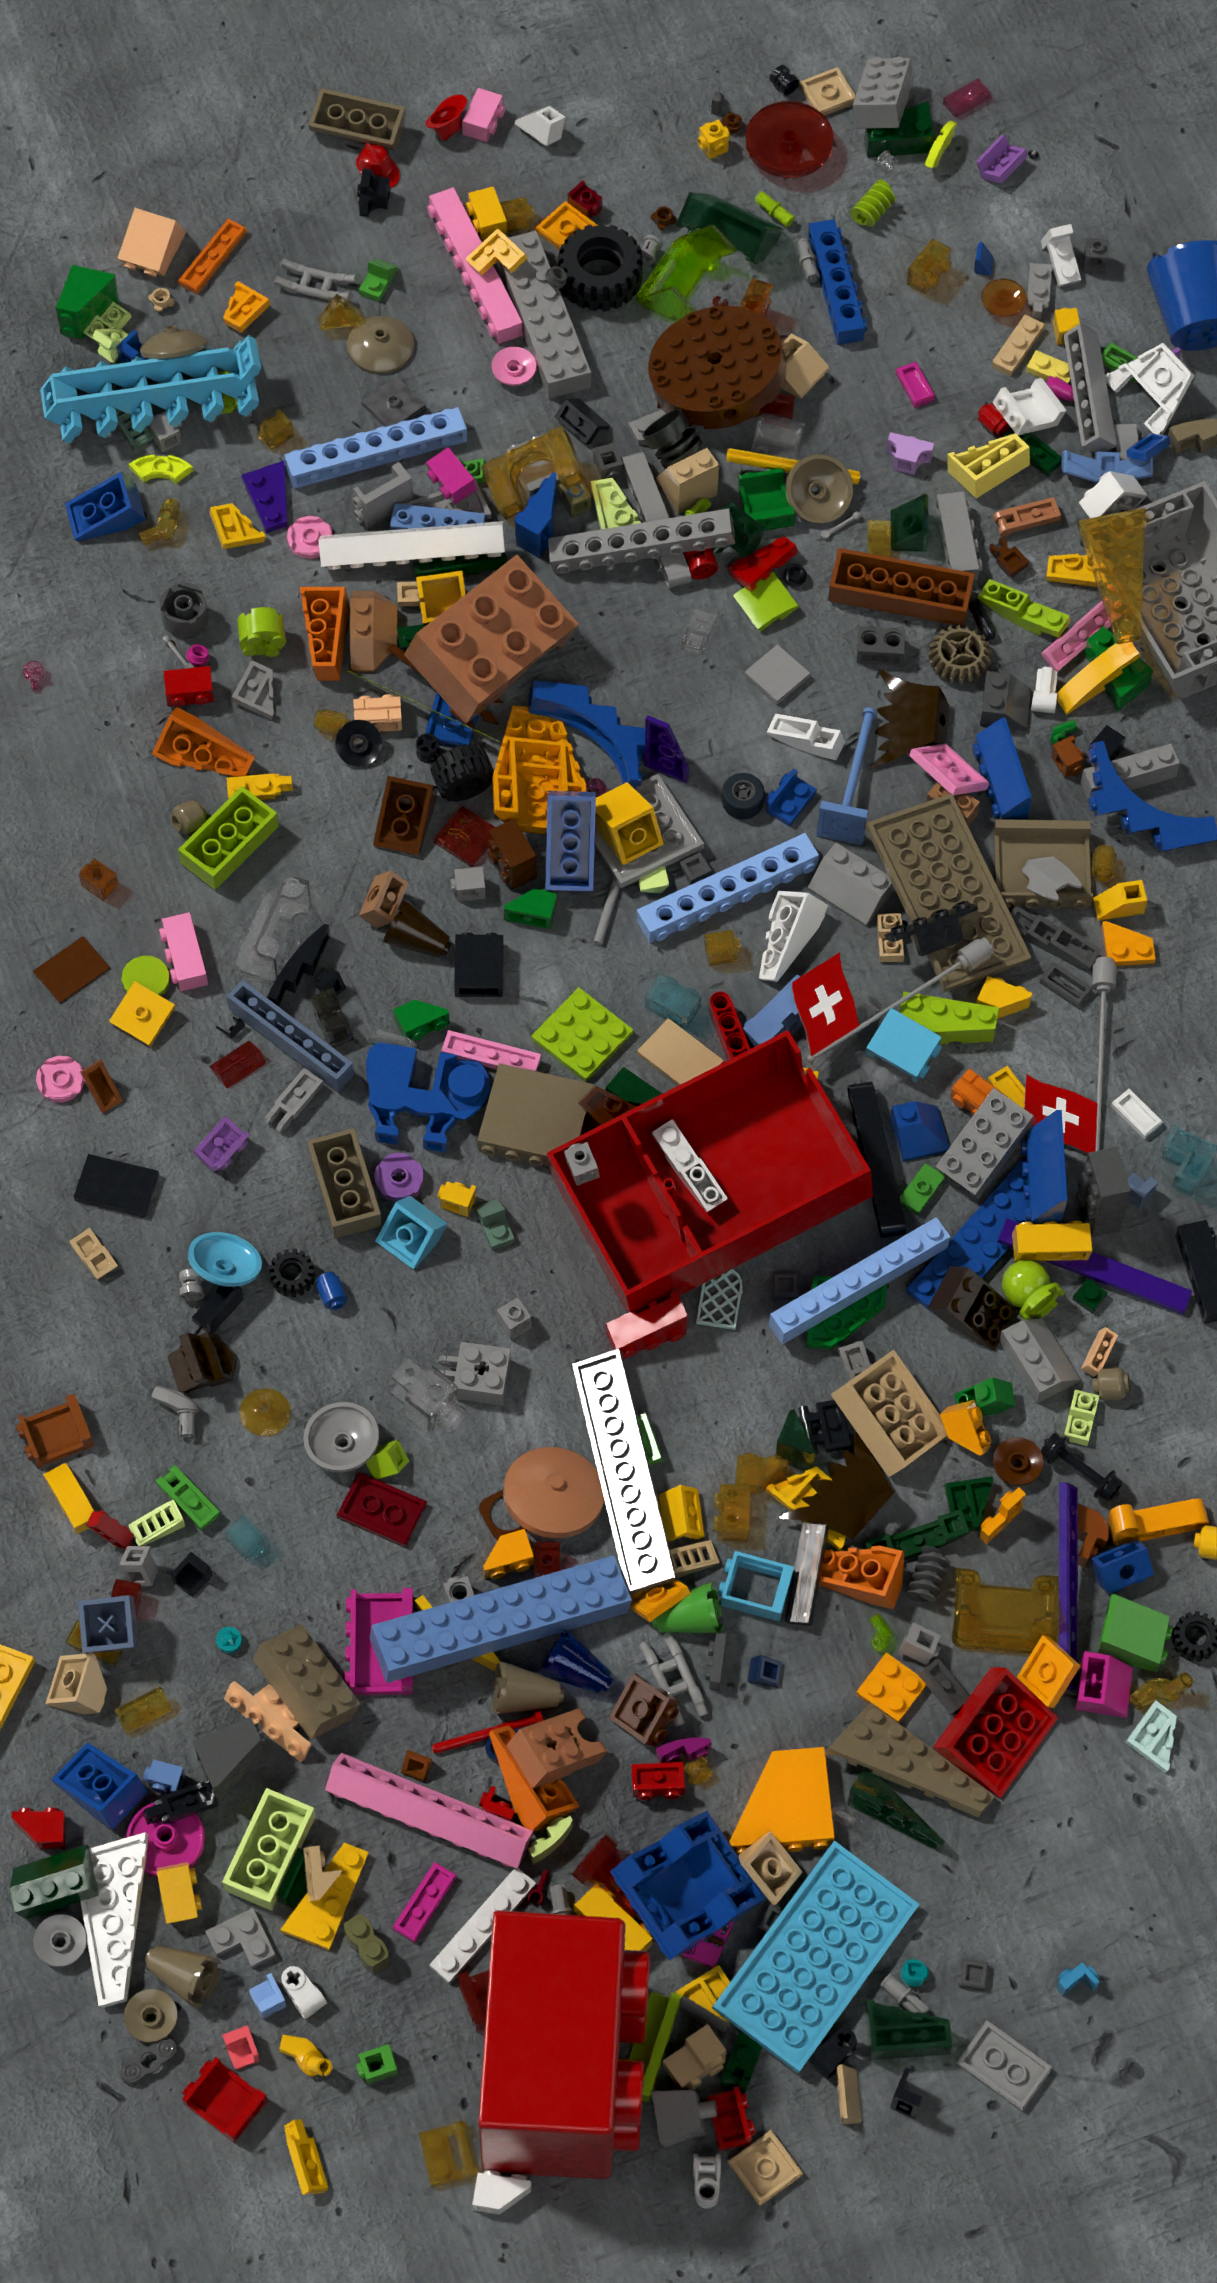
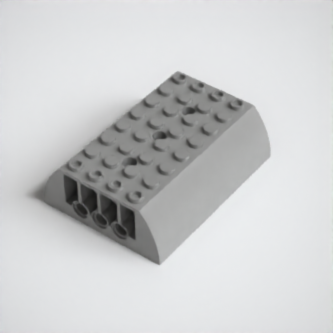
M1203 481L1086 529L1082 535L1086 548L1172 691L1182 698L1217 685V500L1206 482ZM1160 565L1164 568V571L1157 572L1153 569V566ZM1175 602H1184L1187 607L1180 609L1175 605ZM1204 638L1209 643L1200 645L1197 639Z

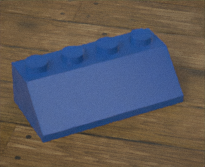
M1006 717L1000 718L976 735L975 744L972 745L973 755L975 759H979V774L989 782L985 792L987 798L992 800L991 810L994 819L1028 820L1032 797Z

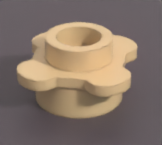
M164 288L154 290L148 297L149 301L154 304V310L158 312L168 306L172 307L175 303L174 299L170 297L169 290Z

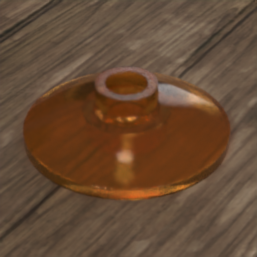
M1002 278L993 280L984 287L981 300L985 309L991 314L999 317H1010L1016 315L1024 308L1026 293L1019 283Z

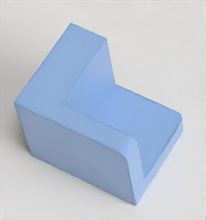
M271 1973L266 1975L267 1981L249 1990L262 2019L287 2007L285 1999Z

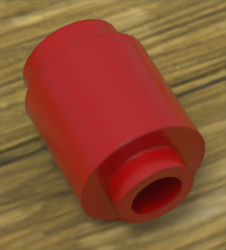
M993 403L985 404L979 409L978 421L991 433L1002 436L1008 431L1010 425Z

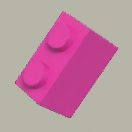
M449 447L426 462L428 478L433 484L438 483L443 497L446 500L450 498L454 505L477 490L474 478Z

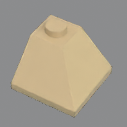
M85 1653L60 1656L45 1704L80 1714L100 1713L105 1703L107 1687L96 1655Z

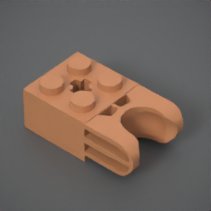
M581 1708L519 1729L507 1743L506 1747L532 1789L569 1776L574 1771L599 1762L608 1752L602 1741L589 1742L580 1736L578 1727L582 1721L587 1719Z

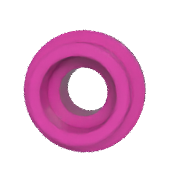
M193 645L187 650L186 658L195 666H204L209 661L208 650L202 645Z

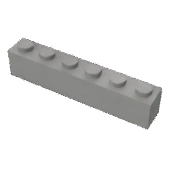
M1079 324L1063 335L1081 444L1083 448L1094 454L1096 452H1107L1116 447L1117 444L1099 337L1097 332Z

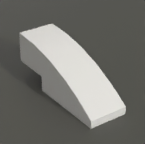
M776 713L767 730L769 736L787 745L833 760H837L845 743L840 730L820 727L818 722L814 720Z

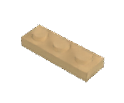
M1025 314L992 361L991 367L1011 377L1043 331L1044 323Z

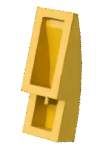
M64 1463L44 1473L45 1480L75 1534L77 1535L89 1529L86 1524L94 1510L68 1465Z

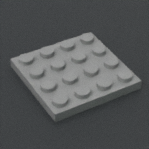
M659 774L642 781L641 786H637L636 791L653 806L664 845L622 865L595 827L594 847L620 888L638 881L640 878L663 866L667 867L704 849V842Z

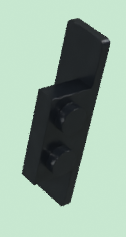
M968 901L958 902L954 905L955 908L941 909L933 913L934 916L927 919L926 917L914 919L912 921L913 924L906 927L905 925H899L891 928V932L884 935L885 939L896 942L913 935L918 955L925 956L964 941L958 917L979 910L978 905Z

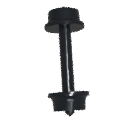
M1055 1432L1050 1438L1044 1439L1041 1453L1047 1458V1463L1051 1465L1058 1457L1062 1458L1099 1486L1093 1496L1096 1499L1102 1498L1109 1502L1114 1496L1119 1495V1489L1123 1481L1116 1476V1471L1112 1470L1105 1478L1065 1449L1070 1440L1068 1436L1063 1437Z

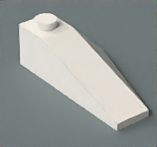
M778 891L769 914V920L772 921L771 930L766 932L765 939L769 942L768 948L762 956L760 980L778 982L820 927L828 907L826 903L810 893Z

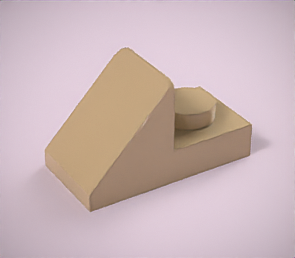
M320 1846L306 1847L303 1850L308 1900H320L341 1874L342 1870L322 1872V1867L325 1866V1856L323 1851H320Z

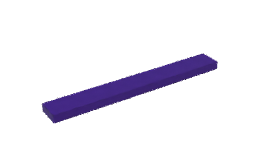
M1006 1218L997 1243L1013 1249L1012 1233L1015 1226L1020 1223ZM1095 1252L1091 1253L1088 1260L1046 1261L1181 1315L1184 1314L1192 1290Z
M1065 1482L1059 1483V1646L1078 1663V1488ZM1078 1671L1068 1685L1067 1690H1077Z

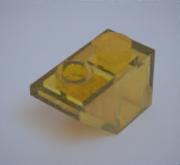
M752 1453L738 1455L734 1492L760 1495L766 1490L768 1485L774 1484L787 1474L788 1460L780 1456L758 1457Z

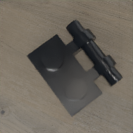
M835 1400L816 1403V1413H809L808 1406L798 1408L800 1414L798 1421L799 1425L803 1427L805 1436L803 1443L804 1447L808 1450L809 1456L818 1454V1444H824L826 1453L851 1448L845 1416ZM819 1423L820 1434H814L813 1424Z

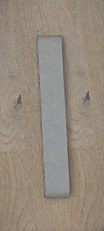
M639 452L621 457L623 474L642 523L668 519V513L644 453ZM683 553L656 558L668 588L691 583L690 570Z

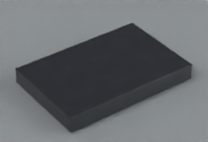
M88 1154L74 1194V1201L145 1218L159 1177V1171Z

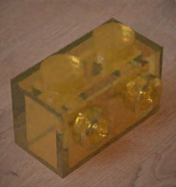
M932 238L908 268L907 285L923 294H926L930 288H935L941 274L947 273L951 267V248Z
M720 1484L719 1493L714 1492V1508H719V1516H714L713 1532H718V1541L748 1542L751 1485Z

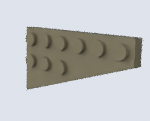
M871 1702L828 1747L825 1753L832 1757L835 1755L843 1757L851 1765L857 1766L859 1764L871 1769L873 1774L911 1789V1787H915L924 1791V1795L930 1798L934 1796L948 1801L950 1806L976 1817H979L995 1798L992 1793Z

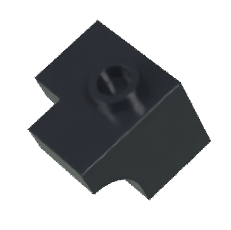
M363 168L361 183L358 184L357 197H360V216L368 217L370 212L375 209H388L391 192L390 178L379 177L373 173L372 169Z

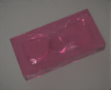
M977 78L944 97L943 105L957 118L990 99L991 92Z

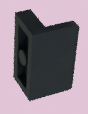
M565 399L555 415V418L585 445L592 443L599 430H608L610 427L604 419L581 399Z
M220 1286L192 1316V1321L206 1332L214 1333L244 1300L242 1289L239 1286L235 1289Z
M905 2067L890 2108L915 2119L922 2097L904 2089L910 2073V2069Z

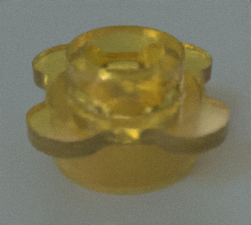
M700 1756L698 1760L692 1763L688 1762L684 1766V1771L689 1775L688 1782L691 1785L705 1783L712 1775V1770L707 1765L708 1759L705 1756Z

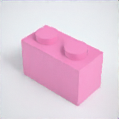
M478 88L462 120L463 135L488 142L490 135H494L496 132L498 118H502L505 112L503 95Z

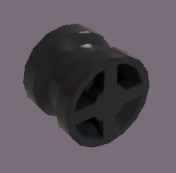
M430 733L420 735L416 740V755L418 759L424 763H431L437 760L440 752L438 738Z

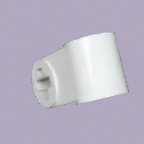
M291 1966L283 1971L281 1976L283 1989L305 2020L327 2004L324 1996L312 1984L303 1970L299 1967ZM289 1977L298 1978L299 1984L296 1986L294 1983L289 1984Z
M693 2154L695 2201L702 2208H712L719 2199L721 2155L699 2157L698 2154ZM704 2188H710L713 2190L714 2196L704 2198L701 2196L700 2191Z

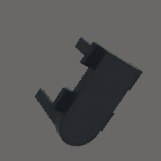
M233 1016L236 1025L234 1027L232 1025L229 1028V1033L218 1026L216 1028L230 1038H234L245 1027L243 1020Z

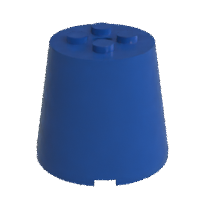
M1192 241L1168 248L1169 253L1162 257L1156 255L1149 262L1147 274L1171 343L1176 348L1179 347L1181 350L1188 351L1217 347V241Z

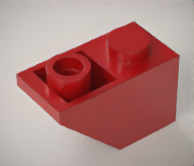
M20 1808L18 1811H11L13 1823L38 1849L66 1848L67 1818L64 1811H60L59 1808H46L44 1811Z

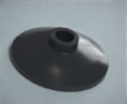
M352 720L339 729L335 739V747L339 757L345 763L355 767H362L371 764L377 759L382 749V738L378 729L370 722ZM358 738L363 741V746L360 748L354 745V741Z

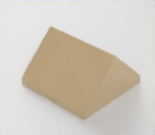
M771 1831L738 1855L742 1867L772 1905L779 1902L802 1873V1870Z

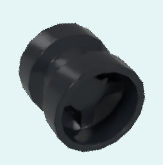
M786 65L776 67L769 77L770 82L774 86H778L784 96L792 94L800 83L796 75L790 74V70Z

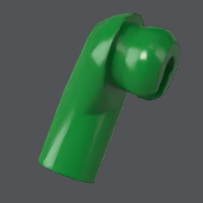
M1072 719L1055 726L1050 736L1051 744L1053 745L1064 740L1066 734L1076 731V722Z

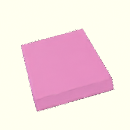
M946 743L911 749L909 756L950 794L952 793L953 796L987 790L989 782Z

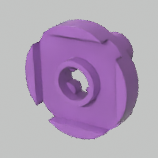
M393 1153L387 1155L379 1166L377 1165L375 1168V1186L385 1200L397 1202L408 1196L415 1198L419 1195L420 1189L423 1186V1169L420 1163L416 1162L408 1154ZM396 1173L406 1176L401 1182H396V1180L392 1179L396 1177Z

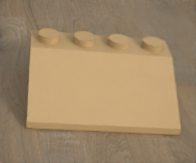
M895 1350L883 1356L831 1394L888 1477L905 1468L947 1436L940 1414Z

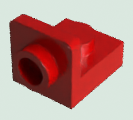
M491 1786L489 1792L484 1791L479 1803L482 1810L514 1822L515 1810L512 1809V1806L502 1801L494 1802L497 1795L496 1787Z

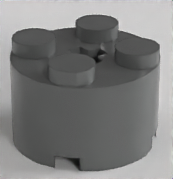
M190 583L177 584V587L168 588L160 600L165 630L178 637L196 638L206 627L209 619L207 601L202 590Z

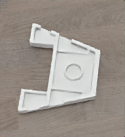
M1164 343L1141 354L1134 361L1119 366V369L1112 373L1108 372L1105 374L1106 383L1116 393L1134 377L1154 398L1160 407L1144 424L1152 433L1160 435L1164 434L1195 376Z

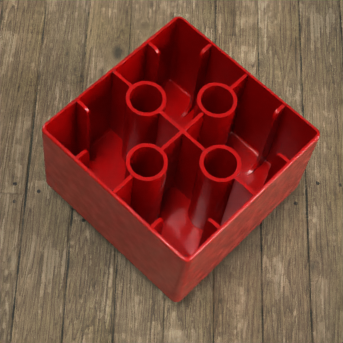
M494 1911L479 2109V2137L483 2172L485 2170H493L506 2174L607 2179L612 2174L613 2150L634 2152L639 2150L644 2062L641 2060L619 2059L620 2042L637 2044L645 2042L650 1953L647 1951L625 1950L626 1926L622 1919Z

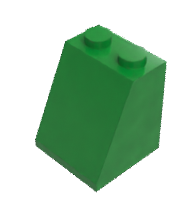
M76 265L71 266L56 306L61 335L82 339L86 336L83 333L96 315L101 317L112 302L119 303L115 274Z

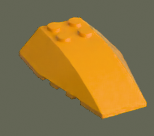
M512 706L492 777L494 813L504 823L515 819L522 832L547 834L548 791L587 792L584 778H581L580 767L572 754L573 748L566 738L567 732L563 722L547 716L529 713V707Z

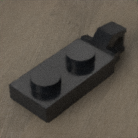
M207 1780L160 1796V1799L154 1802V1806L144 1809V1818L147 1825L159 1821L162 1824L171 1823L216 1808L219 1802L216 1795H214L210 1781Z

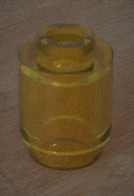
M327 709L323 711L318 710L315 716L314 728L319 729V732L337 735L339 729L349 722L350 719H347L346 713Z
M1100 845L1096 847V851L1093 853L1092 876L1097 881L1108 882L1115 877L1117 854L1112 846Z

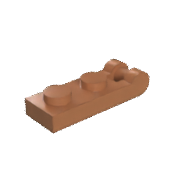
M1052 497L997 511L993 514V519L999 525L998 531L1000 536L1007 537L1013 532L1061 521V513L1055 498ZM1012 519L1013 522L1007 523V520Z

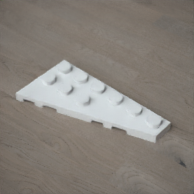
M146 1832L89 1849L99 1896L81 1901V1908L98 2005L101 2008L126 2002L128 1999L149 1834Z

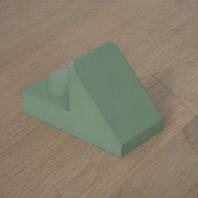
M498 1199L474 1207L491 1250L515 1243V1238L506 1219L505 1208Z

